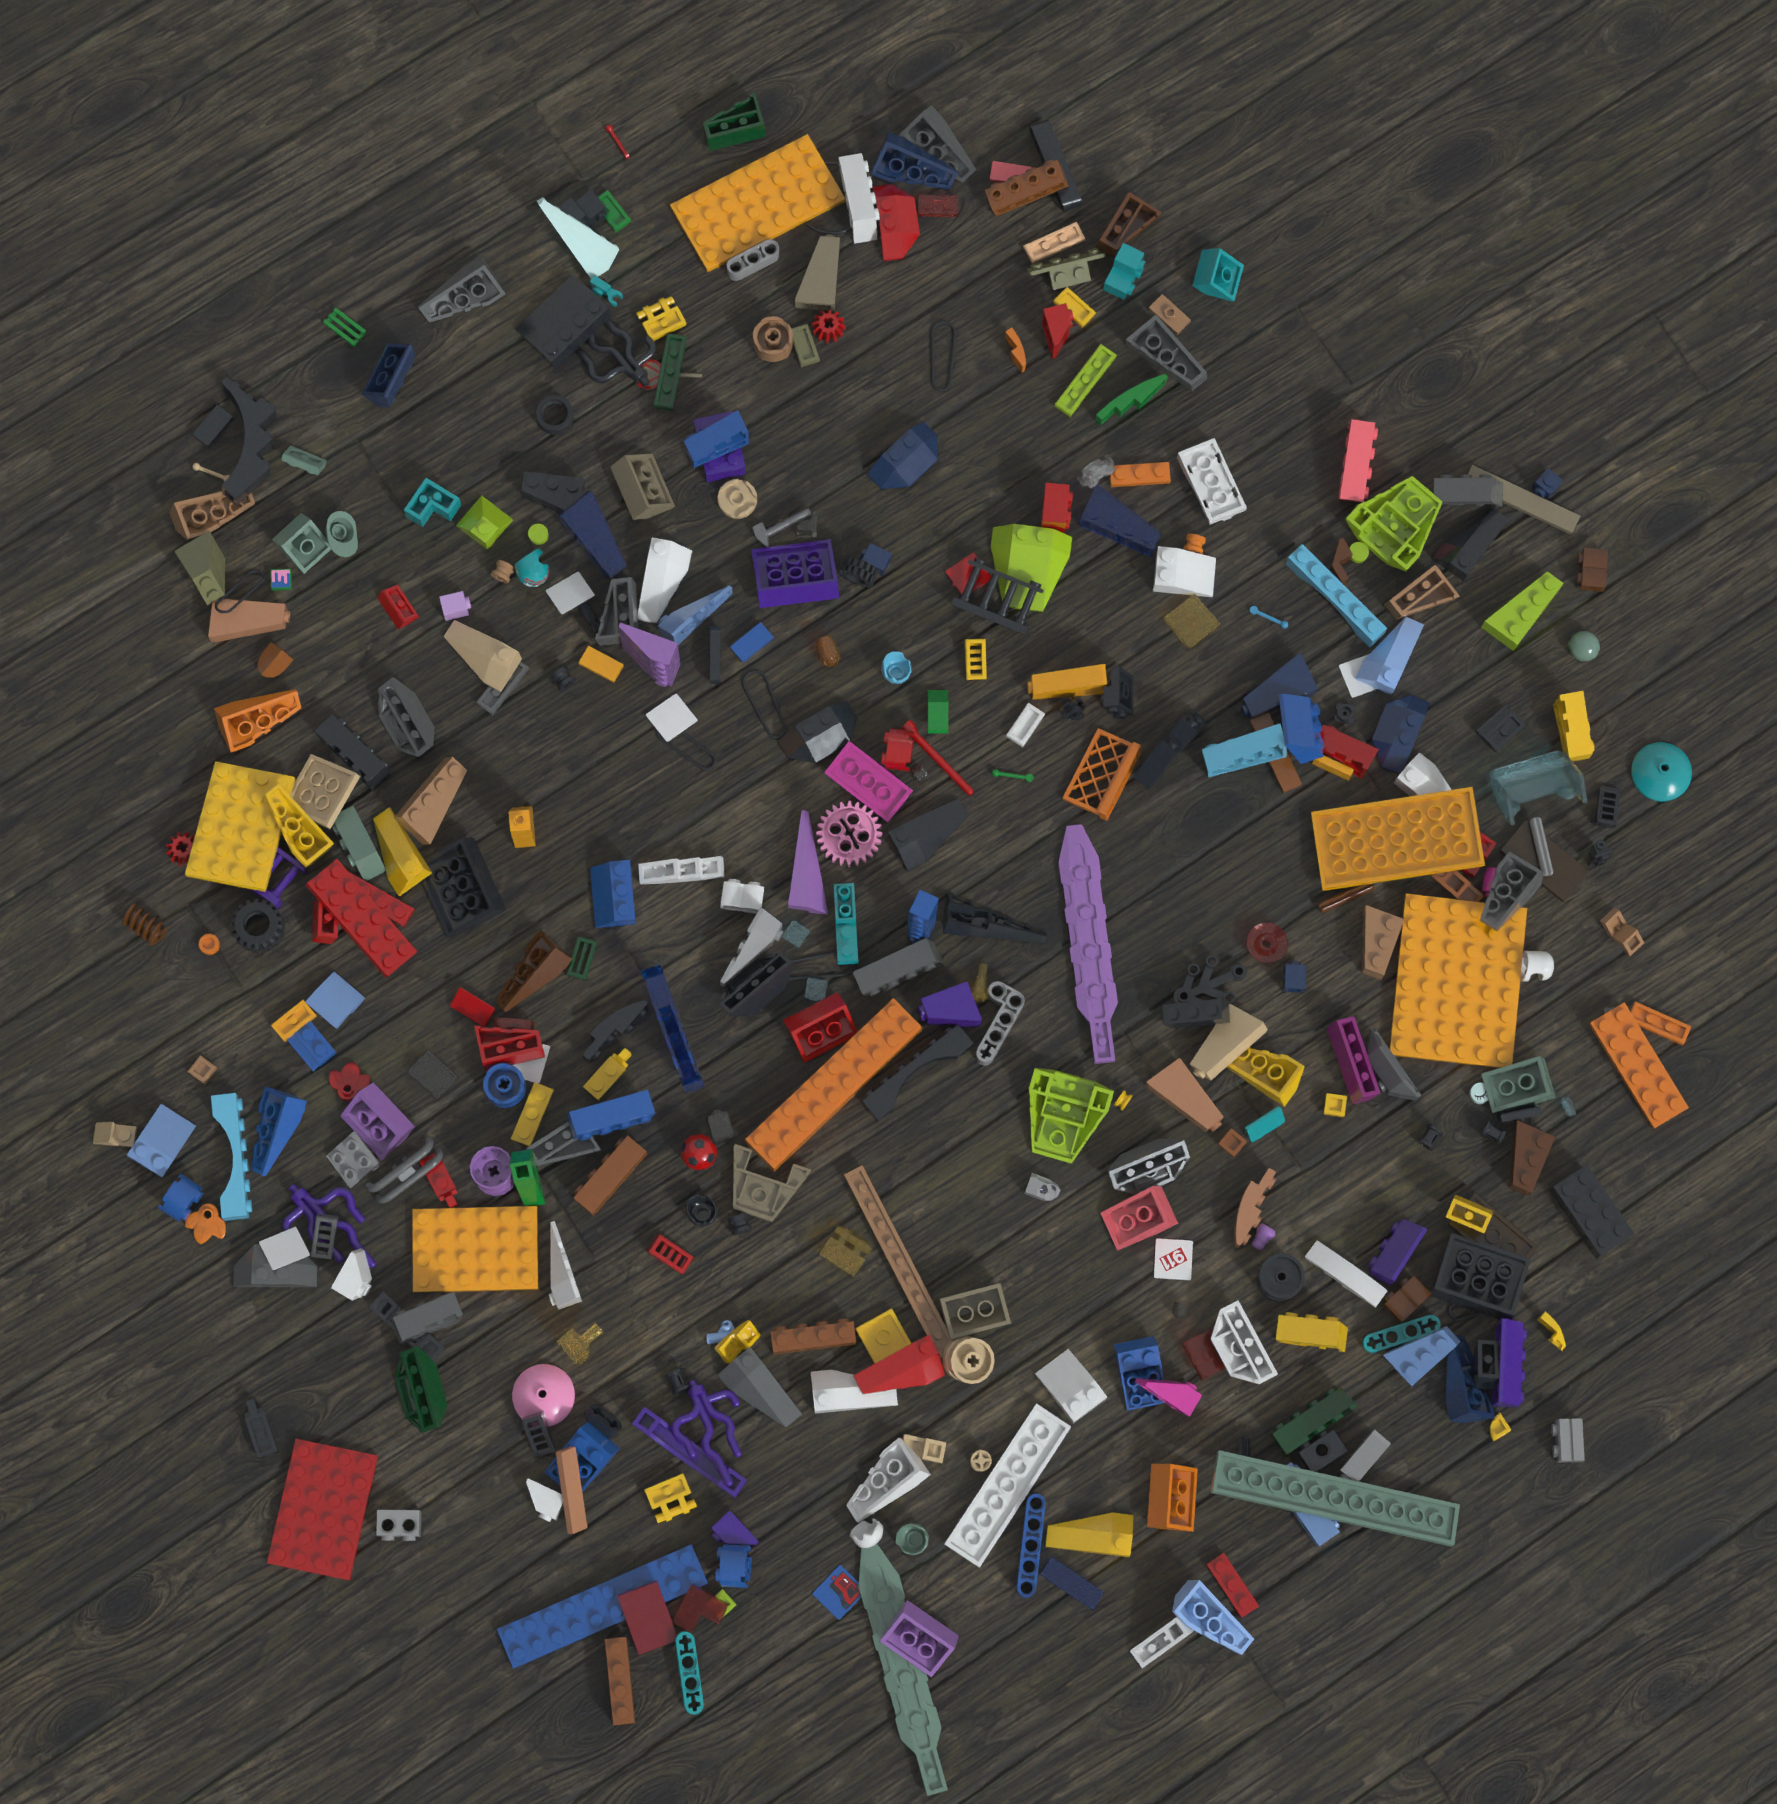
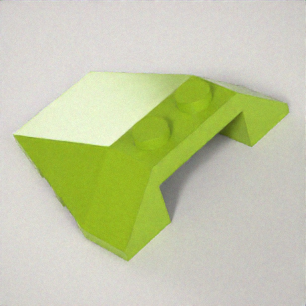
M1412 476L1391 487L1389 490L1376 495L1374 498L1359 504L1345 520L1356 538L1364 543L1383 562L1389 566L1407 571L1419 558L1442 501Z
M1019 524L993 527L991 552L995 570L1026 583H1030L1032 580L1042 584L1041 589L1044 590V593L1036 592L1030 607L1031 611H1044L1070 558L1072 537L1051 528ZM999 577L998 585L1003 602L1011 581ZM1018 584L1009 608L1021 609L1029 588Z
M1035 1068L1029 1086L1032 1152L1072 1164L1089 1137L1109 1111L1114 1090L1095 1081L1061 1071Z

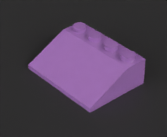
M620 623L619 631L622 648L655 680L656 684L663 687L667 685L672 686L680 667L678 643Z

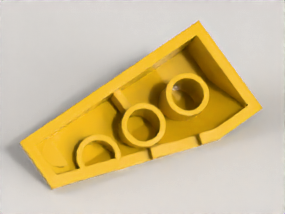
M277 784L264 795L291 852L305 867L315 863L332 847L334 843L280 784Z
M1108 1513L1049 1525L1045 1547L1130 1557L1133 1537V1515Z

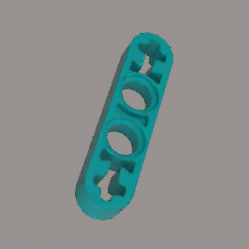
M1428 1315L1369 1334L1363 1339L1362 1347L1368 1353H1376L1416 1340L1440 1329V1320L1434 1315ZM1428 1319L1436 1323L1433 1330L1428 1327L1423 1329L1424 1334H1421V1327L1417 1322H1421V1326L1427 1324ZM1412 1325L1416 1328L1417 1333L1414 1337L1406 1334L1405 1329L1407 1326ZM1388 1332L1396 1333L1397 1341L1395 1343H1389L1386 1340ZM1378 1335H1382L1384 1347H1382V1342L1376 1344L1375 1349L1367 1346L1369 1338L1376 1341L1380 1339Z
M682 1631L675 1637V1650L683 1706L688 1713L696 1715L702 1711L704 1702L695 1639L691 1633ZM685 1635L686 1638H690V1642L687 1643V1650L692 1649V1653L685 1652L680 1655V1650L684 1651V1645L679 1644V1640ZM686 1656H690L693 1659V1665L690 1668L682 1666V1659ZM689 1677H693L696 1680V1686L691 1690L685 1687V1681ZM698 1691V1695H694V1700L699 1702V1706H696V1710L693 1711L691 1707H688V1704L692 1702L691 1696L686 1697V1693Z

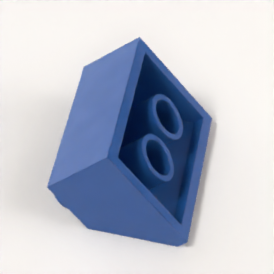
M1280 694L1279 701L1286 747L1300 764L1323 757L1322 749L1324 748V742L1320 735L1322 725L1318 720V715H1320L1318 705L1314 704L1309 697Z
M630 860L611 861L590 868L595 928L635 925L636 918Z

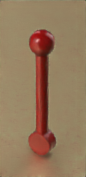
M607 125L605 130L611 134L625 159L630 158L628 152L613 132V127Z

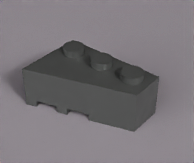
M1467 474L1460 475V478H1453V475H1441V478H1434V495L1442 501V505L1477 504V506H1483V504H1494L1496 507H1502L1503 483L1491 478L1492 475L1480 474L1479 478H1472V475Z
M631 577L611 579L603 616L601 615L600 627L595 637L600 646L622 643L619 631L620 623L639 629L636 583Z
M568 1122L526 1148V1150L532 1149L537 1167L601 1151L593 1137L584 1141H580V1138L574 1140Z

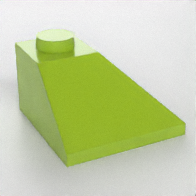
M481 496L456 526L488 550L513 519L485 497Z

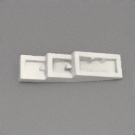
M721 856L703 859L697 857L683 860L676 858L638 864L640 884L676 883L724 877V863Z
M1319 1241L1314 1243L1305 1256L1306 1260L1322 1269L1325 1274L1341 1283L1344 1288L1375 1308L1387 1293V1289Z

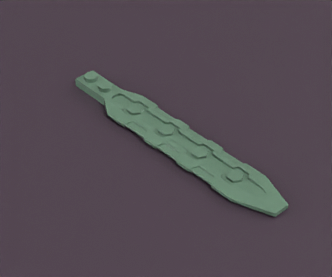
M878 1544L869 1548H861L859 1590L864 1608L868 1612L874 1634L872 1636L876 1650L879 1652L884 1670V1681L887 1692H890L895 1710V1721L900 1739L916 1754L927 1796L947 1791L946 1781L936 1749L941 1732V1724L930 1695L927 1674L880 1642L892 1619L905 1603V1594L900 1576Z

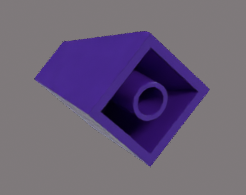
M967 982L921 998L918 1012L921 1020H925L927 1025L953 1027L959 1025L966 1028H978L981 1026L982 1018Z

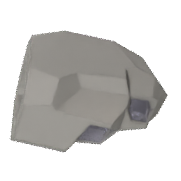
M1032 1173L1025 1194L1042 1201H1051L1058 1197L1060 1189L1050 1179Z

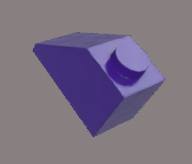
M731 1511L727 1512L711 1528L714 1531L711 1535L719 1543L722 1541L725 1544L757 1545L759 1543Z

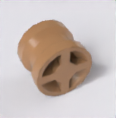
M497 560V567L490 575L496 580L508 584L510 581L509 577L514 573L515 568L505 561Z

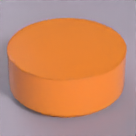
M205 934L199 940V948L204 954L213 955L219 950L220 942L215 935Z

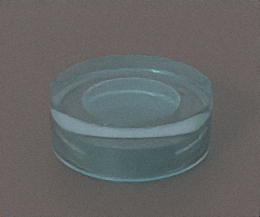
M1570 1097L1561 1098V1103L1567 1117L1576 1115Z

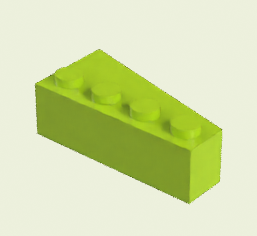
M1546 572L1485 620L1481 628L1514 651L1558 593L1563 582L1549 572Z

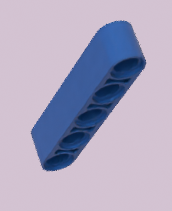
M1040 1494L1031 1495L1027 1499L1025 1506L1016 1585L1018 1595L1023 1598L1031 1597L1035 1593L1046 1505L1044 1497ZM1031 1499H1039L1041 1501V1508L1033 1509L1030 1506ZM1031 1519H1035L1039 1523V1528L1035 1531L1028 1528V1521ZM1028 1540L1036 1543L1037 1548L1035 1551L1030 1552L1025 1548V1543ZM1026 1561L1032 1562L1034 1564V1571L1031 1573L1025 1572L1023 1563ZM1024 1582L1031 1584V1593L1024 1594L1020 1589L1021 1584Z

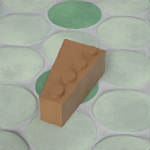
M454 757L444 758L395 815L394 818L422 845L431 844L467 770Z

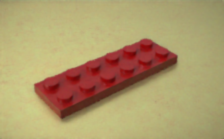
M338 859L306 884L307 888L385 978L417 953L416 949Z

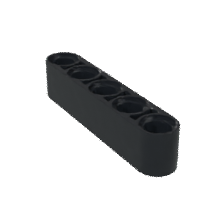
M1047 119L1030 125V134L1042 164L1049 160H1058L1065 173L1069 186L1054 192L1062 211L1081 206L1080 193L1050 121Z

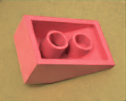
M1152 1186L1101 1212L1117 1250L1178 1224L1162 1186Z

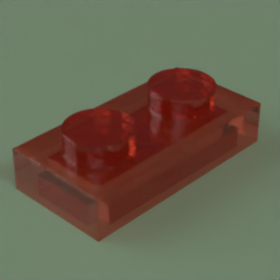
M919 195L918 216L957 217L958 196Z

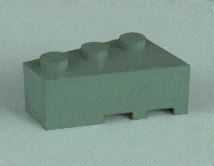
M354 806L341 811L332 828L336 836L341 835L342 839L339 842L343 850H349L350 854L347 857L352 867L357 866L364 881L385 872L386 869Z

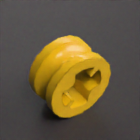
M1124 1090L1114 1106H1120V1110L1123 1111L1131 1100L1132 1095H1127Z

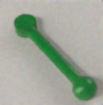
M997 769L992 770L994 777L1006 776L1025 779L1027 782H1032L1034 779L1032 774L1019 775L999 772Z

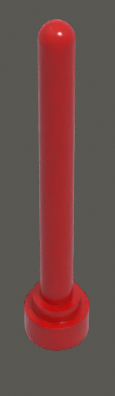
M912 720L905 723L900 730L914 731V735H910V737L967 795H972L973 789L917 732V725Z

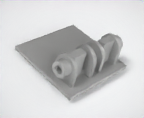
M353 1131L326 1156L350 1188L357 1184L371 1170L374 1171L379 1167V1161L374 1157L356 1131Z

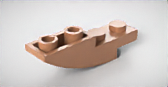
M1268 1168L1259 1184L1251 1181L1242 1196L1234 1225V1245L1237 1248L1241 1244L1246 1245L1251 1237L1248 1234L1251 1227L1256 1228L1262 1219L1259 1216L1261 1210L1256 1208L1255 1205H1261L1266 1197L1263 1195V1192L1266 1188L1271 1189L1276 1181V1178L1273 1177L1276 1172L1271 1168Z

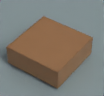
M200 1055L188 1070V1073L205 1085L217 1070V1067Z

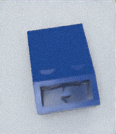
M1154 1336L1113 1344L1127 1411L1164 1403L1135 1383L1137 1378L1164 1380L1159 1348Z
M589 1422L581 1426L564 1447H576L582 1492L620 1449ZM556 1457L544 1472L561 1487Z

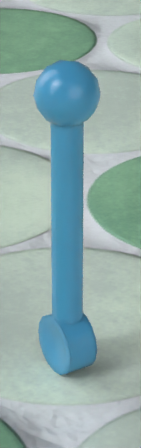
M1256 606L1250 608L1252 615L1258 614L1281 625L1284 629L1288 627L1287 621H1280L1259 611Z

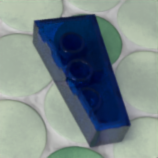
M1096 484L1079 523V526L1150 557L1153 556L1162 534L1098 484Z
M592 490L586 491L557 515L607 579L613 578L626 567V563Z

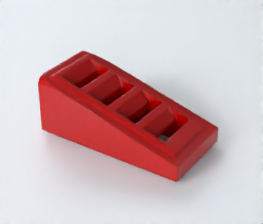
M660 1234L656 1235L646 1251L682 1275L694 1258ZM660 1242L663 1243V1246L661 1247L659 1252H656L655 1250L657 1249ZM667 1247L671 1248L666 1257L662 1256ZM676 1251L678 1254L676 1255L673 1262H671L670 1258ZM684 1256L685 1259L681 1263L680 1267L677 1266L676 1264L678 1263L680 1258Z

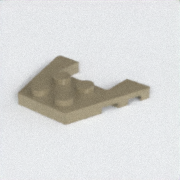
M735 1144L733 1209L773 1222L808 1177L811 1169L793 1164L788 1181L785 1184L747 1171L746 1168L752 1154V1149Z

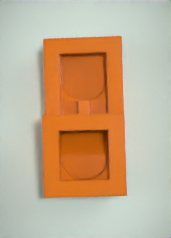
M1011 327L1005 332V339L1013 348L1010 355L1011 360L1023 373L1026 368L1024 349L1019 337Z

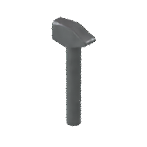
M806 508L768 529L765 528L763 523H759L753 526L752 530L756 538L766 547H769L770 536L807 518L812 513L809 508Z

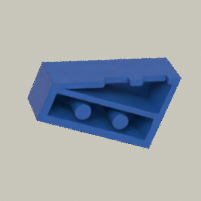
M739 411L730 414L697 434L689 435L684 440V448L694 468L749 444L748 430Z

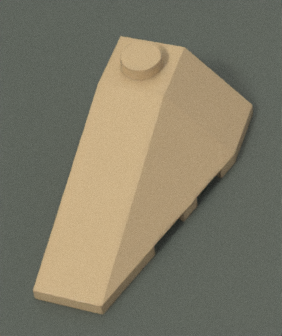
M455 620L444 635L447 642L473 669L483 683L499 692L503 690L522 660L517 650Z

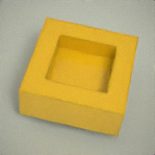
M1327 1093L1323 1115L1344 1117L1347 1096Z

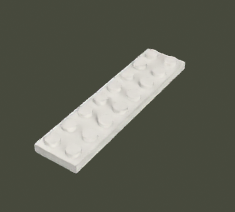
M1036 1404L944 1545L980 1568L1071 1426Z

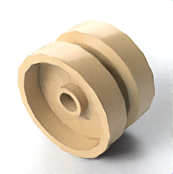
M967 1335L950 1340L945 1346L942 1355L943 1367L947 1374L956 1380L969 1384L980 1383L985 1380L992 1372L995 1362L994 1353L986 1342Z

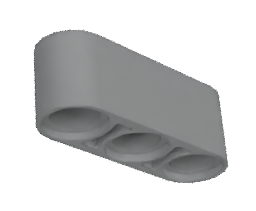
M766 240L728 260V277L733 281H738L776 262L779 258L778 243L774 240ZM767 249L775 250L773 254H768L765 251ZM750 258L758 259L755 263H751L748 260ZM737 266L740 270L734 272L731 268Z

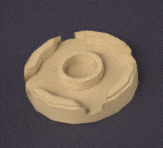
M732 479L721 486L718 494V505L726 516L733 519H741L749 516L754 511L757 505V493L749 482Z

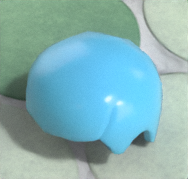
M892 651L888 653L881 664L882 675L890 683L902 684L908 680L912 672L910 660H907L902 652Z

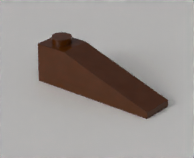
M541 930L524 950L527 954L521 963L518 962L515 968L517 970L515 975L507 980L496 999V1002L505 1012L560 975L572 960L564 949Z

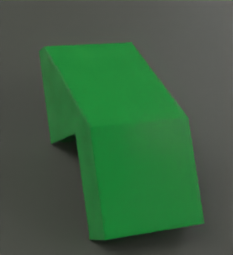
M928 690V733L948 734V690Z

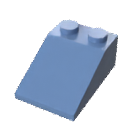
M161 1104L128 1152L127 1157L162 1178L196 1125Z

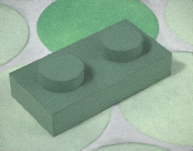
M290 446L282 455V461L316 475L325 468L327 462L325 459Z

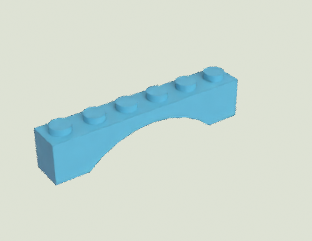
M1303 544L1288 557L1286 565L1300 579L1310 584L1329 600L1346 619L1356 635L1369 648L1385 634L1387 627Z
M236 1093L211 1096L213 1117L226 1131L233 1153L231 1177L220 1197L222 1219L228 1221L249 1218V1212H252V1202L248 1200L247 1192H250L249 1179L246 1180L245 1174L246 1171H249L248 1160L244 1159V1151H247L246 1139H242L245 1123L244 1118H240V1111L243 1110V1101Z

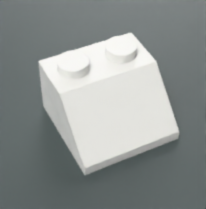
M360 1248L350 1253L331 1287L352 1301L361 1298L363 1295L366 1296L372 1286L369 1284L372 1277L363 1249Z

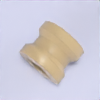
M978 1450L973 1453L970 1464L975 1471L984 1472L989 1469L992 1459L988 1452Z

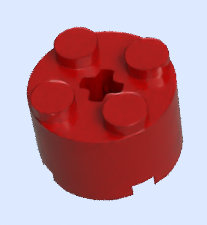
M890 728L889 732H885L884 744H887V752L882 753L881 764L885 765V769L910 771V767H906V765L911 763L914 740H910V735H914V731Z

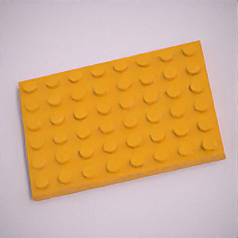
M1405 894L1404 921L1401 929L1389 1047L1394 1056L1493 1068L1512 1065L1527 908L1521 907L1496 931L1480 921L1485 903Z

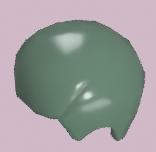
M1579 631L1573 634L1568 642L1571 656L1579 661L1592 660L1598 655L1600 650L1597 637L1588 631Z
M909 1523L903 1525L896 1534V1544L906 1554H920L928 1546L929 1535L920 1524Z

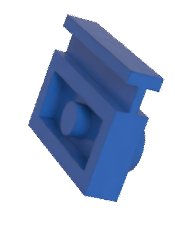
M311 1021L287 1039L313 1072L336 1054L335 1050Z

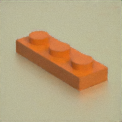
M1169 462L1109 467L1111 487L1168 484L1171 482Z

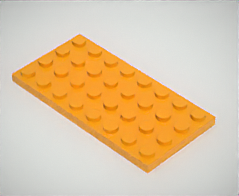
M807 134L670 204V208L706 271L710 272L727 263L728 260L766 240H772L844 203L845 197Z
M1473 787L1311 812L1323 891L1485 866Z

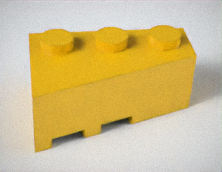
M1579 691L1559 695L1553 704L1565 762L1589 759L1594 752V743L1590 738V725L1587 718L1584 692Z
M1286 1312L1285 1316L1279 1315L1276 1340L1280 1343L1316 1346L1319 1349L1334 1348L1339 1349V1352H1345L1348 1327L1335 1317H1326V1320L1318 1319L1316 1315H1306L1303 1318L1298 1317L1296 1313Z

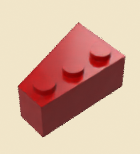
M474 1026L485 1071L500 1063L515 1065L545 1058L539 1030L500 1029V1027L482 1028L481 1026Z

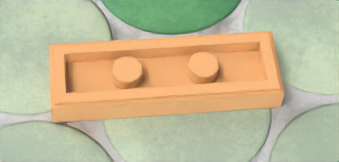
M1075 222L1024 245L1023 248L1031 264H1034L1085 241V237L1078 223Z

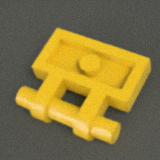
M672 296L666 299L661 298L658 300V303L651 306L647 305L642 308L643 310L636 313L639 320L645 317L648 319L642 323V326L647 335L654 341L667 335V333L686 326V321L678 306L672 309L669 308L670 305L675 303ZM659 310H663V311H664L663 313H661V314H659V315H657V316H655V317H654V315H653V313H655V312H657V311H659Z
M684 1474L645 1489L652 1509L658 1507L662 1509V1513L655 1515L658 1523L665 1520L668 1522L672 1520V1517L681 1513L687 1514L690 1512L689 1510L697 1507L694 1499L688 1502L684 1499V1496L691 1494ZM678 1499L680 1505L668 1509L666 1504Z

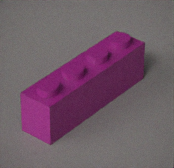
M1355 1017L1335 1021L1327 1027V1031L1352 1104L1371 1100L1380 1094V1090Z

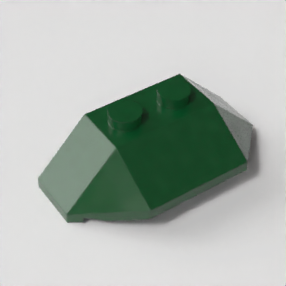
M419 1346L400 1352L395 1380L405 1418L418 1428L421 1433L439 1428L447 1408V1402L437 1365Z

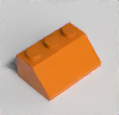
M1151 1464L1147 1527L1194 1532L1197 1468L1174 1464Z

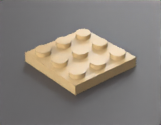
M311 754L294 783L291 797L315 823L331 829L360 776L353 771Z

